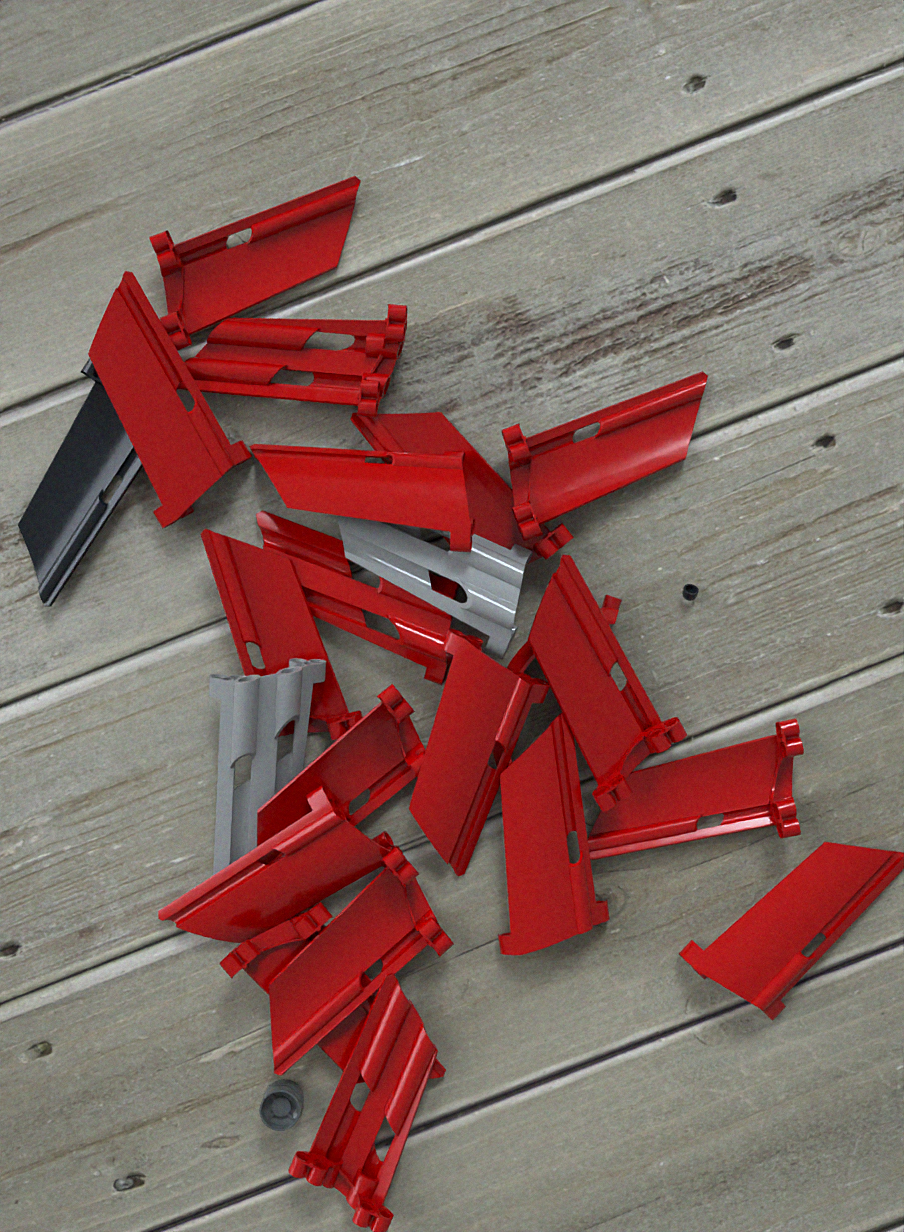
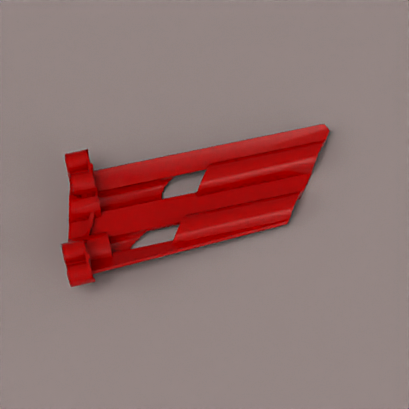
M388 304V315L385 320L227 318L211 332L207 339V344L195 357L188 358L184 363L201 392L358 406L356 416L376 418L379 403L388 391L391 375L404 347L408 307L407 305ZM316 332L347 334L355 338L351 346L342 350L304 348L308 339ZM280 370L312 372L314 375L313 382L308 386L270 383ZM181 382L177 387V390L189 391L184 382Z
M263 510L256 514L257 523L264 539L263 549L292 561L312 616L426 667L424 679L441 686L443 685L454 656L442 649L448 629L451 627L452 615L380 576L378 588L354 580L349 564L351 560L345 557L343 540ZM429 573L432 590L455 600L460 584L442 575L438 577ZM362 609L389 619L396 627L400 639L368 628Z
M393 972L384 976L310 1151H297L288 1169L289 1174L300 1179L306 1178L314 1186L323 1185L329 1189L334 1187L346 1196L348 1204L355 1210L352 1221L359 1227H370L373 1232H387L394 1217L393 1213L384 1206V1202L438 1053L436 1045L431 1041L425 1030L424 1022L412 1001L408 1000L403 993L399 981ZM361 1074L370 1091L362 1110L358 1111L351 1104L350 1097ZM386 1116L395 1136L384 1161H381L376 1152L375 1139Z

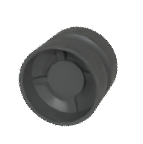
M280 1079L269 1085L259 1109L260 1117L268 1128L275 1131H285L297 1123L304 1104V1094L300 1086L288 1079Z

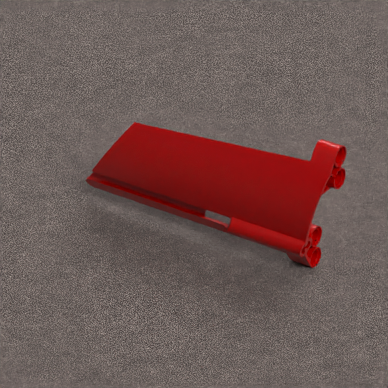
M562 555L559 568L553 573L538 607L529 633L528 642L598 784L592 795L601 811H608L617 804V801L625 800L632 795L633 792L626 778L650 753L666 751L671 747L672 743L683 740L687 733L678 717L662 722L571 555ZM616 662L627 679L621 691L610 674Z
M448 629L442 649L454 656L409 810L436 851L447 865L449 863L452 866L455 874L459 877L465 874L499 789L500 774L508 766L532 703H544L550 685L545 680L533 679L525 673H514L482 652V639L472 635L466 636L455 629ZM495 743H499L503 746L504 750L497 768L493 769L488 765V760Z

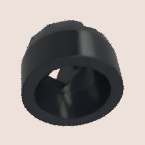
M686 584L682 591L684 599L688 601L694 600L698 595L699 589L693 584Z

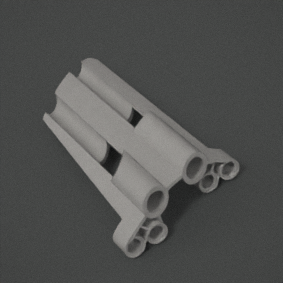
M338 516L345 557L489 635L490 638L485 647V652L500 659L504 658L510 642L513 640L518 626L514 625L524 570L531 559L533 551L514 544L512 549L509 550L474 534L472 536L471 553L450 550L447 552L422 541L419 527ZM430 529L438 534L450 538L451 532ZM428 570L460 584L467 594V602L460 603L433 591Z
M293 658L289 660L288 668L266 676L210 675L209 696L221 699L213 875L257 847V810L303 771L313 683L325 681V660L311 659L307 661L305 659ZM294 720L293 751L277 761L278 735L290 721ZM251 755V779L234 789L235 763L240 758Z

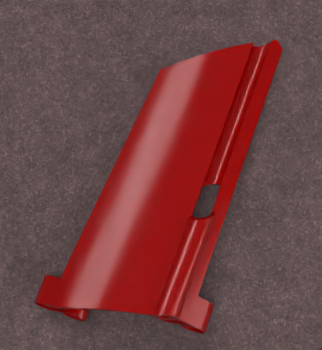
M356 176L347 178L176 245L168 230L149 237L160 265L167 302L168 315L160 317V320L177 351L192 346L191 334L337 268L361 180ZM251 228L252 234L248 242L227 249L226 243L229 236Z
M125 271L120 285L115 289L105 310L88 355L162 503V506L154 510L153 513L163 529L193 513L192 504L232 468L252 458V455L243 440L232 445L230 444L133 272ZM181 382L185 383L195 401L193 409L189 412L176 392Z
M703 371L527 438L523 436L520 423L501 430L508 451L514 507L511 508L518 530L524 541L543 535L539 525L685 460L708 375ZM597 422L600 423V429L595 436L576 443L573 442L572 439L577 430Z
M358 412L352 413L350 420L375 451L441 455L445 451H464L465 467L463 473L469 516L475 519L474 534L509 550L512 549L514 544L533 551L529 563L542 557L545 560L574 538L563 523L552 531L544 524H541L539 527L543 535L524 541L518 530L511 508L514 507L512 489L442 412L377 414L376 418L356 416ZM381 458L385 464H392L393 459ZM443 536V538L450 545V538Z
M253 444L249 446L287 508L451 532L450 551L471 553L475 519L469 516L463 473L465 467L464 451H445L441 455ZM365 458L393 459L392 464L365 463Z
M205 528L200 535L244 675L266 676L275 674L279 670L288 668L289 660L293 658L305 659L307 661L311 659L325 660V681L313 683L307 733L329 732L331 740L339 739L361 720L363 715L361 711L349 712L292 561L270 551ZM248 642L258 645L265 668L259 669L252 665L246 646ZM294 720L290 721L282 729L278 737L294 734Z
M393 684L377 695L381 702L257 810V847L312 812L313 810L308 803L306 795L322 784L328 787L332 798L340 802L346 819L355 827L418 777L426 750L410 718V715L415 711ZM369 788V801L350 815V802ZM272 850L257 861L270 866L284 857L285 854Z
M562 712L500 774L510 932L500 935L498 933L500 954L502 955L531 953L557 944L577 934L586 933L594 925L610 919L607 899L606 901H596L574 736ZM571 831L577 832L580 859L575 864L570 863L567 846V836Z
M797 719L776 722L775 735L631 772L626 781L633 792L632 795L625 800L617 801V804L612 809L600 811L588 836L590 861L774 825L780 839L801 835L800 825L796 818L797 810L792 797L794 756L804 754L803 744L799 737L800 729ZM723 813L724 818L720 825L697 829V822L701 817Z
M322 784L306 795L308 803L313 810L312 812L159 910L158 919L162 921L171 920L176 923L177 928L203 937L232 943H242L246 939L250 940L279 925L379 867L386 868V864L381 859L395 847L402 854L403 852L397 845H394L392 838L386 831L370 839L346 819L340 802L337 799H333L328 787ZM272 850L285 854L284 857L270 866L257 861Z
M824 842L705 950L701 949L691 940L678 954L704 980L707 977L760 1008L773 1021L786 1008L781 999L904 869V852ZM818 933L824 934L826 939L809 957L801 953Z
M397 847L381 859L387 867L269 982L274 1074L282 1076L380 988L386 974L393 972L395 975L428 945L436 951L439 957L454 945L453 941L440 927L416 880V877L419 875L418 871ZM378 959H381L383 963L381 973L363 987L361 985L362 974Z
M320 902L307 912H302L250 940L246 939L234 948L219 964L231 979L243 969L269 995V982L326 927L324 924L333 916ZM365 972L361 976L363 987L371 982ZM378 990L317 1044L343 1072ZM437 1058L435 1059L429 1079L440 1078L445 1075L446 1069ZM361 1074L356 1084L365 1082Z

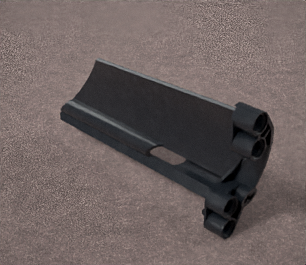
M90 358L84 365L81 373L95 381L18 523L39 582V595L45 607L53 605L143 467ZM115 476H121L123 481L109 503L103 502L102 496Z

